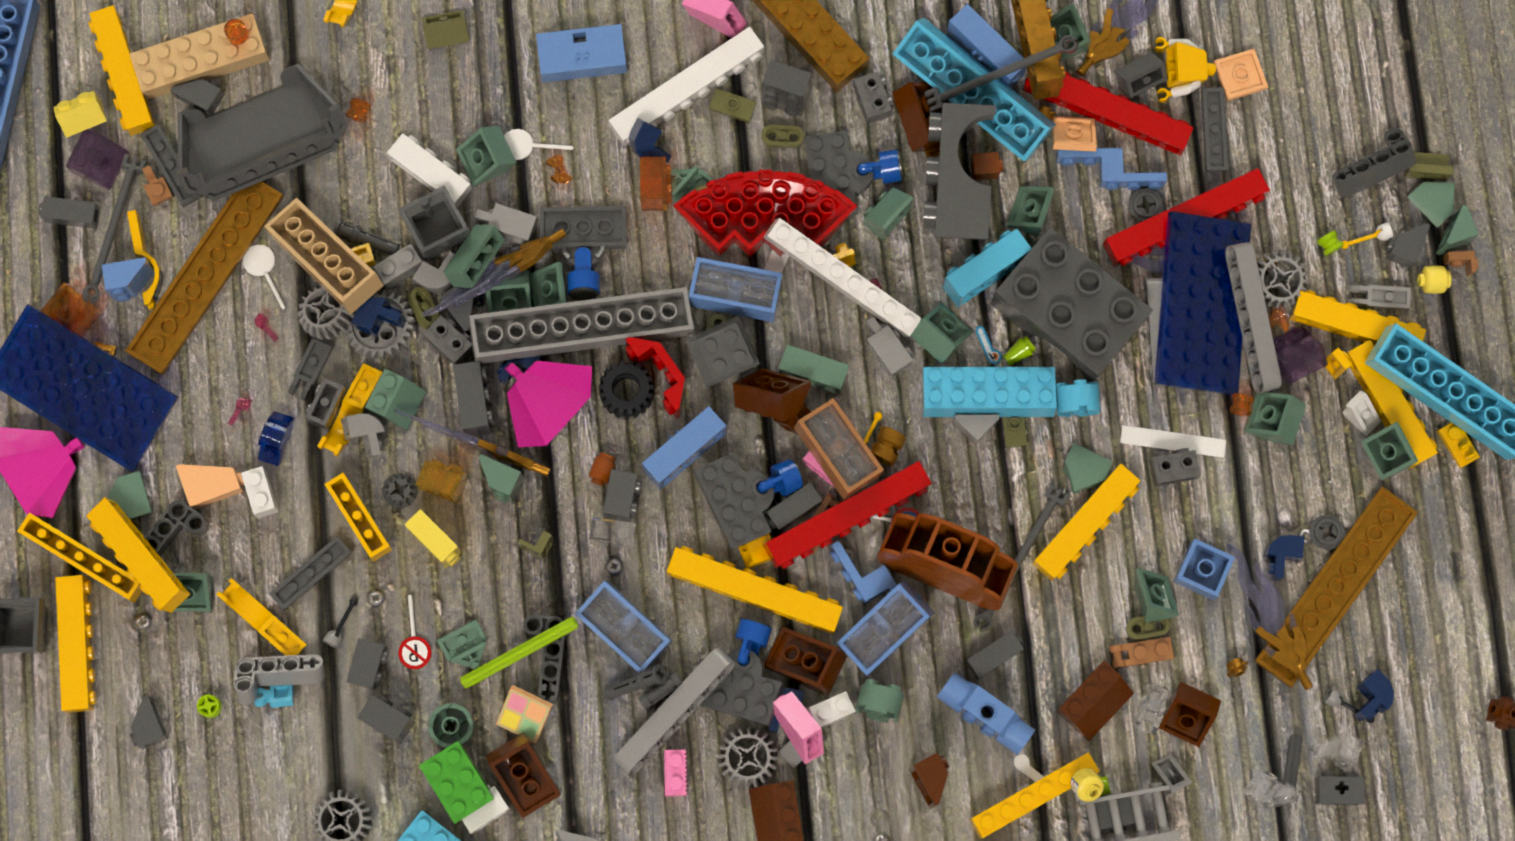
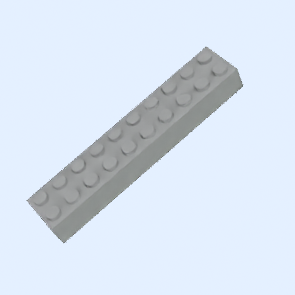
M687 287L469 315L474 361H480V364L625 345V339L628 337L650 341L691 336L694 330Z

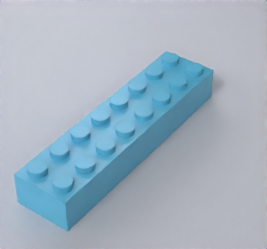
M925 18L919 19L914 23L892 54L930 86L939 88L940 93L991 72ZM999 78L948 99L951 103L996 105L994 119L981 121L977 124L1024 162L1033 156L1056 126L1054 122Z
M1395 323L1387 326L1364 363L1504 459H1514L1515 404Z

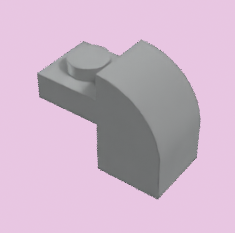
M449 252L439 269L423 261L412 278L414 284L435 294L451 289L453 285L443 271L455 254Z
M356 414L341 419L345 441L362 438L367 459L381 455L382 443L380 438H377V434L384 432V428L377 418L369 414Z

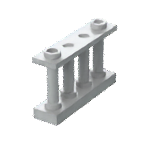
M1162 782L1148 784L1149 789L1099 797L1091 802L1078 801V806L1086 805L1093 841H1104L1101 837L1095 803L1104 801L1109 803L1115 833L1114 841L1179 840L1178 830L1171 831V827H1168L1162 791L1170 790L1169 785L1163 786ZM1153 793L1159 824L1158 834L1149 835V831H1146L1139 795ZM1131 798L1137 833H1135L1136 838L1127 839V835H1124L1117 799Z

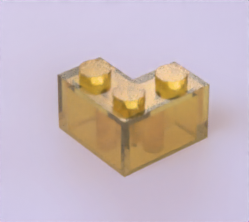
M425 460L415 485L420 490L458 504L468 479L465 472L462 471L463 468L450 463L447 466L436 460L431 462Z

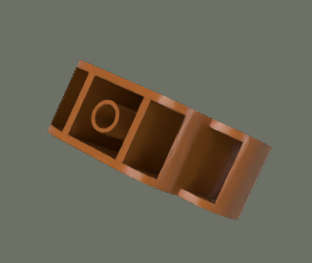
M896 513L877 554V560L887 568L989 610L1001 609L1018 568L1017 562L1010 556L1000 552V547L991 539L939 517L924 513L917 514L916 517L904 513Z

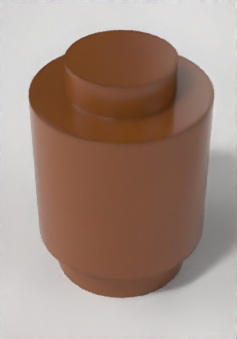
M599 452L588 475L591 478V483L601 487L609 483L611 469H615L616 466L614 463L615 457Z

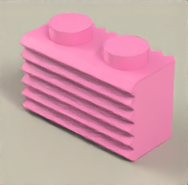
M664 750L665 797H686L688 795L686 792L688 790L686 783L688 781L686 778L687 752L685 750Z

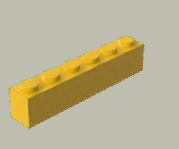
M114 5L89 13L91 21H88L92 34L96 33L97 40L94 43L98 53L102 52L104 58L101 60L104 72L109 74L110 79H107L110 91H114L116 95L113 101L117 111L120 110L122 118H119L121 126L131 136L145 132L154 127L155 123L147 99L140 89L129 54L131 50L119 13Z
M1311 290L1306 292L1299 291L1301 296L1295 298L1296 304L1293 305L1289 320L1365 343L1371 340L1372 344H1376L1387 326L1395 323L1421 341L1424 340L1426 329L1420 328L1421 326L1417 323L1408 322L1407 324L1394 316H1381L1375 310L1367 309L1365 311L1352 303H1339L1333 297L1325 296L1323 298L1317 296Z
M1369 340L1347 352L1351 359L1350 362L1353 364L1349 368L1363 391L1368 395L1385 428L1395 422H1398L1418 459L1417 463L1409 467L1411 469L1438 453L1436 450L1437 445L1426 434L1424 423L1421 419H1417L1412 403L1406 400L1402 394L1403 389L1364 363L1375 346Z
M1120 463L1032 564L1051 581L1055 577L1060 580L1068 571L1065 566L1070 560L1075 563L1083 554L1079 550L1084 545L1090 546L1097 538L1094 533L1099 528L1102 531L1111 522L1108 517L1113 512L1118 514L1125 506L1123 500L1127 496L1132 498L1140 489L1137 485L1141 480Z
M104 497L86 515L91 521V528L103 536V543L115 551V558L127 566V573L133 579L139 581V588L146 595L151 596L153 599L152 604L159 611L165 610L172 613L190 595L115 501Z
M29 513L17 530L20 534L131 602L135 603L142 593V590L139 588V581L133 579L126 571L33 514Z
M83 575L55 577L61 711L66 713L94 710L93 705L96 704L97 698L96 692L92 688V682H95V670L91 666V660H94V648L90 645V638H93V626L89 624V616H92V604L88 602V594L91 593V582Z
M1090 753L1084 754L969 819L979 838L982 839L1071 789V778L1078 770L1090 768L1099 773L1100 771Z

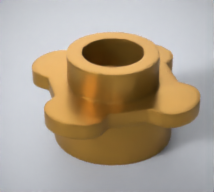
M1039 107L1038 109L1051 121L1056 113L1052 112V108Z
M1242 658L1230 661L1226 665L1229 672L1227 676L1239 677L1243 675L1248 668V662L1243 661Z

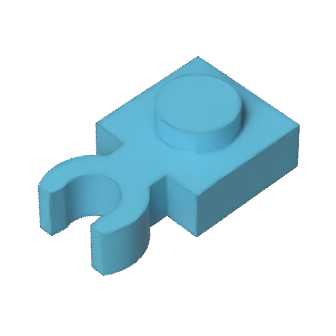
M293 685L270 686V690L258 688L257 697H262L255 700L256 707H262L267 703H270L271 708L294 706Z

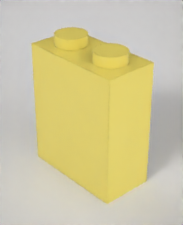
M421 509L404 524L409 532L445 568L449 565L453 567L461 559L459 555L462 552L459 547Z

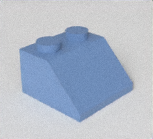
M145 257L102 265L105 291L118 302H126L132 297H137L155 273L154 267Z

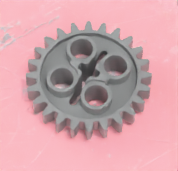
M386 290L383 291L382 295L377 291L369 299L375 297L385 298L391 307L402 311L403 317L407 320L404 328L383 322L377 337L370 335L364 338L365 332L357 330L353 324L352 326L345 327L346 332L350 333L346 336L349 341H352L350 345L356 348L359 354L363 353L366 358L372 355L374 360L378 358V355L385 360L387 353L394 357V350L401 353L400 346L408 347L405 340L413 339L409 332L415 331L414 326L410 325L416 322L414 317H411L414 314L412 309H408L410 305L407 301L404 302L402 296L397 297L394 292L388 295ZM388 333H393L390 339L385 340V336Z

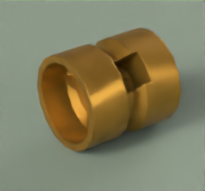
M881 426L876 437L878 442L873 443L870 451L878 462L894 466L899 456L897 450H902L907 438L892 428Z

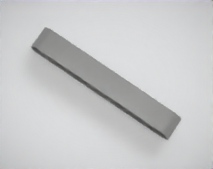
M1249 242L1230 245L1225 250V257L1252 385L1257 393L1276 390L1281 387L1282 380L1255 251Z
M720 647L712 650L615 755L614 762L628 776L635 775L732 671L735 662Z

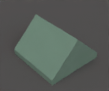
M1071 3L1053 15L1050 21L1051 27H1055L1056 30L1055 45L1065 35L1074 36L1078 40L1076 42L1079 43V47L1074 53H1061L1059 62L1086 52L1091 43V39L1075 4ZM1074 42L1068 44V49L1073 47Z
M1020 186L1007 226L1039 236L1055 189L1053 187Z
M1463 204L1452 215L1435 254L1442 255L1465 247L1479 235L1466 205Z
M556 262L529 273L533 307L567 303L561 262Z
M1137 568L1134 586L1145 623L1179 616L1168 577Z
M174 573L190 593L174 611L211 612L213 577L208 573Z

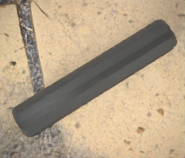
M1291 735L1289 738L1281 796L1282 800L1294 801L1303 740L1302 736Z

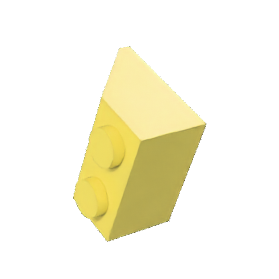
M95 91L83 92L77 98L61 101L57 106L53 107L55 117L66 138L107 121L102 101Z

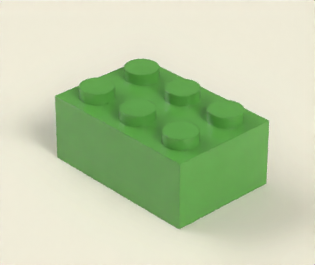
M460 740L419 765L454 824L495 798Z

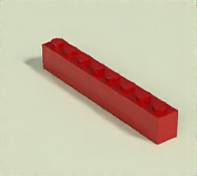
M1066 71L1065 78L1063 79V88L1060 89L1059 96L1044 99L1087 118H1094L1099 123L1179 156L1182 155L1194 128L1189 126L1190 124L1184 120L1170 118L1165 112H1155L1143 103L1136 104L1131 102L1124 95L1117 96L1110 93L1107 88H1097L1090 85V82L1085 79L1073 78ZM1027 78L1023 91L1032 94L1029 78Z
M1259 168L1118 232L1106 238L1102 245L1114 267L1119 264L1125 266L1133 261L1132 258L1139 255L1141 258L1152 253V249L1158 246L1162 249L1170 245L1171 240L1177 237L1179 240L1184 239L1190 235V231L1195 229L1201 231L1207 228L1209 223L1214 220L1220 222L1226 219L1228 214L1233 211L1236 214L1242 212L1247 208L1246 205L1254 203V205L1263 202L1266 200V195L1270 189Z
M920 461L773 538L766 542L763 547L775 569L780 566L785 569L795 563L793 559L799 556L804 559L813 554L812 549L820 545L821 549L833 543L832 538L838 535L840 538H843L852 533L851 528L857 525L859 528H862L871 523L870 518L878 515L880 518L890 512V507L897 505L899 508L910 502L908 500L909 497L916 495L917 498L928 492L927 488L932 483Z

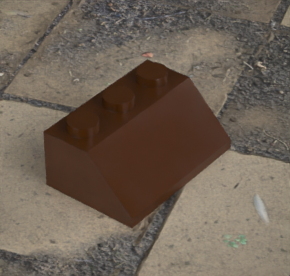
M909 82L892 92L895 106L898 109L901 124L904 127L912 152H925L940 146V142L928 141L929 108L936 104H927V100L934 97L926 98L924 92L933 88L927 82Z
M761 368L733 383L735 407L743 409L745 412L761 414L763 417H772L778 421H788L790 417L799 413L811 387V381Z
M1104 660L1056 712L1089 742L1134 693L1121 675Z
M938 752L914 764L909 769L930 810L940 803L948 776V762L943 755L939 756Z
M793 780L749 789L757 841H804Z

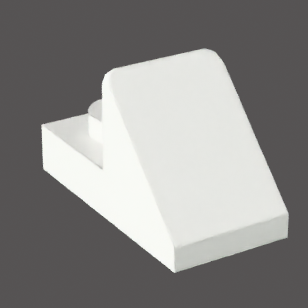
M1361 390L1346 405L1347 408L1342 412L1366 436L1381 422L1368 395Z

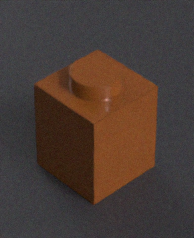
M998 152L972 154V179H998L1000 172L1003 171V159H999Z

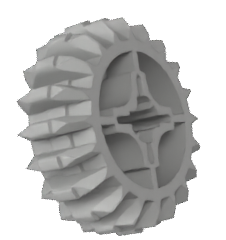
M1274 250L1271 251L1270 256L1267 253L1263 254V260H1256L1259 265L1258 270L1267 307L1273 304L1274 308L1278 309L1281 304L1283 308H1287L1288 302L1291 305H1295V298L1301 296L1299 291H1307L1302 285L1309 283V280H1303V276L1308 275V271L1302 272L1301 269L1305 267V264L1301 263L1298 265L1300 257L1297 256L1292 259V252H1288L1285 256L1284 250H1279L1278 254ZM1274 262H1283L1291 269L1282 271L1279 266L1276 267ZM1269 268L1267 270L1269 273V279L1267 282L1264 283V274L1266 269ZM1285 275L1282 277L1283 280H1280L1282 283H1274L1276 278H1278L1276 276ZM1294 276V285L1291 289L1289 280ZM1276 287L1279 292H1283L1284 296L1276 297L1268 290Z
M315 285L314 291L308 290L309 295L302 297L304 303L298 304L301 309L298 312L299 322L303 329L312 337H317L321 340H324L326 337L331 340L333 335L339 337L340 331L346 332L345 327L347 325L352 326L350 319L354 318L355 314H350L341 305L340 308H337L336 300L322 286L320 288ZM315 314H317V324H315L314 321Z
M747 727V734H743L742 728H739V736L737 737L733 731L730 732L733 740L730 741L725 737L723 741L728 746L720 745L719 747L721 751H725V754H718V759L725 760V762L718 764L719 768L725 766L727 768L722 772V775L725 776L730 773L729 782L737 778V787L740 786L741 781H745V788L749 787V781H753V786L757 787V779H760L763 784L766 783L763 775L765 774L771 778L772 773L768 769L776 770L777 768L776 765L771 764V761H778L777 756H771V753L777 752V748H769L774 741L772 739L768 742L764 741L768 736L767 733L759 737L760 729H756L755 734H751V727ZM745 739L756 741L748 749H744L736 744ZM761 746H763L767 755L765 766L756 758V753ZM731 749L740 758L735 769L731 767L729 762ZM755 749L753 752L754 756H752L755 763L747 761L740 767L743 763L742 759H744V757H741L742 753L749 754ZM748 766H752L760 771L752 776L740 775V772Z
M338 790V797L333 792H330L329 797L331 800L324 796L321 798L325 803L323 806L316 803L315 807L321 810L319 813L312 812V816L318 817V820L311 821V825H318V828L312 831L313 834L321 832L317 841H323L324 839L326 841H362L359 838L360 835L368 838V834L363 831L364 828L372 829V826L367 825L366 821L373 820V817L365 816L366 813L371 811V808H362L367 801L361 800L358 803L359 794H355L351 799V791L348 790L344 797L343 791ZM348 802L353 807L345 812H340L334 804ZM329 810L332 815V822L325 829L324 819ZM358 812L360 821L355 832L351 821ZM336 814L347 817V820H344L347 821L345 824L347 827L337 824L338 816ZM343 829L350 837L338 840L330 835Z

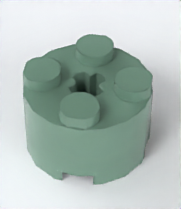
M866 679L865 683L861 684L855 707L856 713L861 714V711L867 713L866 718L888 723L890 718L893 719V722L897 723L904 699V694L900 692L901 687L894 684H888L886 687L878 685L879 682L876 680Z
M446 703L432 712L428 730L435 743L443 748H447L458 740L465 747L474 737L475 722L473 716L463 706ZM451 721L454 724L457 722L456 730L453 732L451 730L447 731V728H449L448 723Z

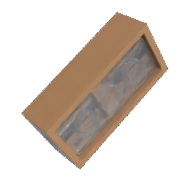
M834 398L799 419L795 424V431L843 500L880 477L884 471Z

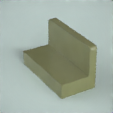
M464 10L422 17L428 49L469 42Z
M1414 152L1416 163L1405 170L1404 177L1447 181L1453 175V166H1449L1448 155Z
M543 530L536 546L522 539H519L517 543L520 549L545 560L554 543L552 534Z

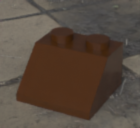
M1180 681L1158 728L1199 747L1217 717L1221 700Z

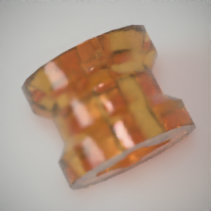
M231 19L225 24L224 32L232 44L240 45L247 40L248 30L241 20Z
M351 98V107L347 110L346 116L358 122H366V114L371 109V104L361 99Z
M1240 393L1233 394L1232 400L1234 402L1230 407V413L1239 416H1251L1252 410L1250 407L1254 403V397Z

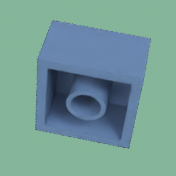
M1194 538L1187 548L1173 582L1204 597L1215 600L1219 596L1235 557Z

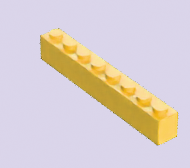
M681 546V548L675 547L666 571L667 575L834 634L843 609L842 606H839V601L827 598V601L818 598L819 595L817 593L797 591L798 587L789 583L783 586L776 583L777 579L770 576H764V578L755 576V571L744 568L743 571L736 569L735 564L728 561L716 562L714 561L715 557L702 553L701 556L694 554V550L686 546Z

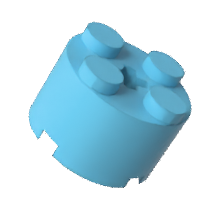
M1081 379L1074 380L1072 385L1057 383V416L1071 417V415H1079V417L1099 414L1101 412L1099 382H1087V380Z

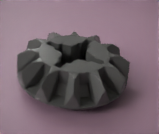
M1140 189L1130 197L1128 210H1130L1133 218L1142 222L1162 213L1163 202L1157 192L1151 189ZM1143 200L1146 201V204L1152 205L1148 208L1147 213L1144 208L1139 207L1143 204Z
M399 473L391 475L385 480L382 493L385 501L390 506L405 508L415 501L418 488L412 477ZM395 483H397L401 487H406V489L403 490L404 498H402V496H400L398 493L393 494L394 491H396Z
M1332 515L1319 516L1311 523L1309 530L1311 541L1318 548L1325 550L1335 549L1345 537V529L1342 522ZM1331 525L1330 534L1333 537L1328 536L1322 539L1324 533L1321 529H1326Z

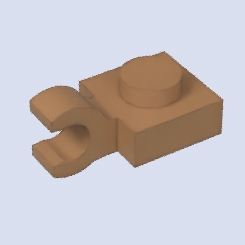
M150 165L142 169L149 184L143 187L154 207L174 198L164 177L157 179Z

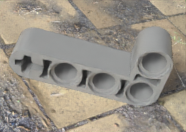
M316 654L246 657L238 660L235 665L233 685L237 701L242 705H250L257 699L259 686L317 684L325 679L326 673L323 659Z

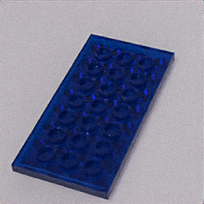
M1174 211L1168 213L1155 385L1238 395L1243 338L1225 250L1230 245L1244 242L1250 243V223Z
M30 304L26 305L0 349V391L131 472L136 470L179 396Z

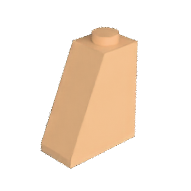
M176 465L189 506L194 510L244 492L241 472L237 473L234 468Z

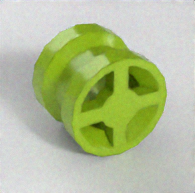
M1335 230L1316 241L1324 249L1323 253L1325 256L1331 255L1344 246L1343 242L1338 240Z
M203 695L197 702V710L202 716L215 718L221 713L222 703L213 695Z

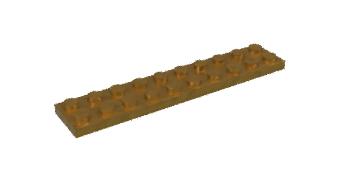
M262 181L233 193L125 352L161 375H164L284 198V195Z
M1383 486L1374 495L1339 546L1334 550L1273 634L1276 636L1285 625L1288 635L1294 639L1292 628L1298 626L1306 641V667L1418 514L1415 509ZM1267 643L1254 662L1286 686L1292 688L1298 680V676H1294L1291 671L1271 659L1278 650Z

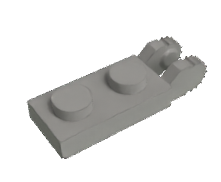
M1382 285L1349 286V292L1366 293V299H1349V303L1355 304L1358 307L1366 306V308L1405 311L1411 309V288Z

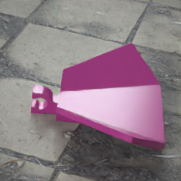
M535 361L523 373L513 362H510L505 368L516 379L507 392V398L517 447L547 446L591 398L592 366Z
M0 427V472L27 515L31 513L34 516L54 518L76 471V466L71 456L85 448L80 439L75 438L67 446H64L53 431Z

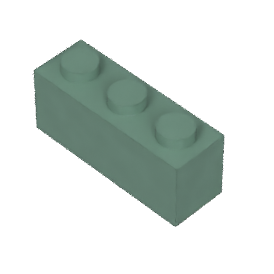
M475 225L470 232L471 235L467 236L443 271L453 287L473 288L505 242L494 225Z
M787 344L778 373L811 381V388L818 386L823 388L824 392L835 395V393L840 394L849 365Z

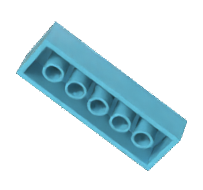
M923 367V417L998 414L999 417H1054L1057 409L1055 367Z

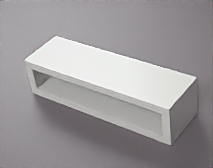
M402 133L387 151L388 158L431 191L445 185L458 208L472 191L471 180L462 173L459 175L455 173L453 166L447 161H439L436 158L437 155L431 149H423L419 146L420 142L411 135L407 137Z

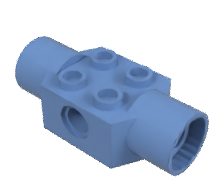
M956 672L952 674L937 695L939 700L957 713L961 712L963 714L961 717L971 725L976 723L981 727L980 731L989 738L994 736L996 741L1016 755L1021 752L1035 732V729L1022 721L1015 711L979 685L965 680ZM981 709H987L990 712V718H984L981 714Z

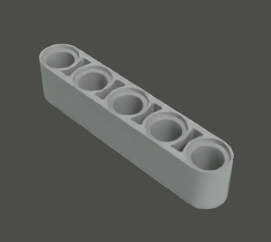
M1145 278V304L1153 309L1146 320L1151 382H1174L1175 368L1168 278Z

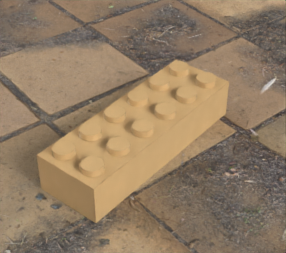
M253 13L129 53L141 92L147 100L171 93V88L177 85L200 79L208 81L270 60Z
M294 199L264 226L272 239L350 314L384 286L377 274L299 199Z

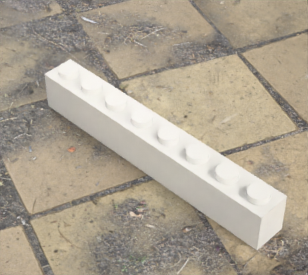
M748 27L609 119V127L621 144L626 146L629 144V134L637 117L655 127H658L657 124L663 120L665 122L669 121L675 116V112L681 108L682 110L687 109L696 98L705 97L710 93V89L716 85L718 87L727 82L728 77L741 73L749 63L758 62L763 57L764 45L753 30Z
M781 218L775 219L763 238L886 325H889L892 329L895 328L903 337H909L921 321V317Z

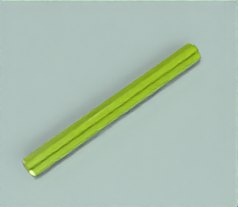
M570 617L460 678L461 684L465 689H468L578 629L577 620L574 617Z

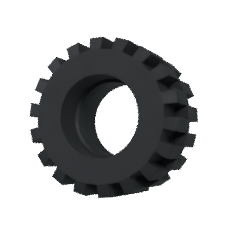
M623 360L619 361L620 364L618 365L613 363L611 368L606 369L604 375L600 378L599 394L604 408L606 407L607 411L610 414H615L617 418L622 416L624 419H629L631 416L634 418L638 417L640 413L643 415L646 412V408H650L651 401L654 399V385L649 371L646 368L643 369L639 363L637 365L634 364V361L624 363ZM624 379L635 381L640 388L638 395L629 401L620 400L614 395L615 385Z

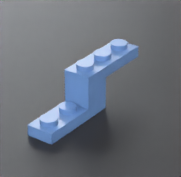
M1096 148V152L1057 150L1056 163H1061L1063 166H1072L1074 163L1092 166L1099 163V186L1106 190H1117L1118 187H1127L1128 190H1137L1140 187L1158 190L1164 187L1167 182V172L1124 173L1123 148Z
M838 540L831 545L832 551L829 553L836 564L840 563L843 568L841 574L847 583L851 581L855 588L852 590L858 601L862 600L864 605L885 592L889 593L897 586L885 565L861 578L840 541Z

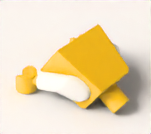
M1158 37L1155 40L1156 44H1163L1161 47L1156 46L1155 52L1163 53L1166 50L1167 87L1171 88L1169 91L1165 88H1160L1157 91V94H1166V97L1159 99L1158 102L1165 103L1171 96L1176 98L1188 95L1198 89L1201 83L1207 80L1208 76L1215 74L1216 65L1214 63H1207L1206 51L1199 49L1189 39H1170L1166 41L1165 38Z

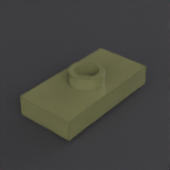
M716 88L709 110L750 123L757 102Z
M1001 417L1005 448L1027 446L1024 417Z

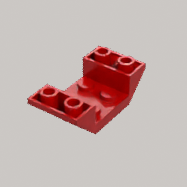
M628 337L625 339V350L627 351L625 353L630 361H636L637 364L642 365L653 358L652 361L659 371L663 369L665 372V380L670 388L663 392V407L670 416L673 414L676 419L679 418L686 387L685 377L660 342Z

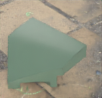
M697 166L684 170L670 169L673 202L677 203L686 194L693 191L696 186L706 185L713 178L703 170H698Z
M1423 182L1407 198L1438 228L1454 213L1455 183Z
M1073 443L1064 461L1065 466L1062 471L1067 475L1072 485L1071 490L1075 494L1079 493L1080 490L1092 487L1094 489L1098 488L1105 481L1113 462Z
M140 471L118 477L107 498L115 501L130 520L151 515L152 512Z
M474 619L437 639V642L448 661L477 669L480 665L487 638L477 619Z

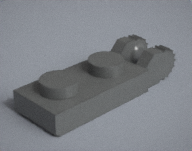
M314 337L311 339L293 375L294 379L288 394L294 395L300 381H303L306 385L300 399L304 401L308 399L312 387L315 386L333 350V346Z

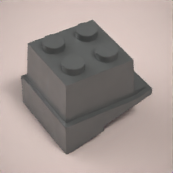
M445 185L398 209L423 258L427 257L431 260L462 244L467 236L471 235Z
M739 316L685 340L707 388L760 364Z
M40 597L0 599V654H42V652H46L48 608L45 606L44 599Z

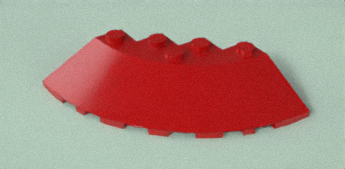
M772 170L741 171L728 174L720 179H713L707 182L706 185H703L707 186V188L700 191L694 189L673 205L702 241L719 257L734 243L749 257L764 243L781 257L784 252L763 238L775 219L781 218L822 247L857 208V205L844 194L824 185L819 180L807 178L799 173Z

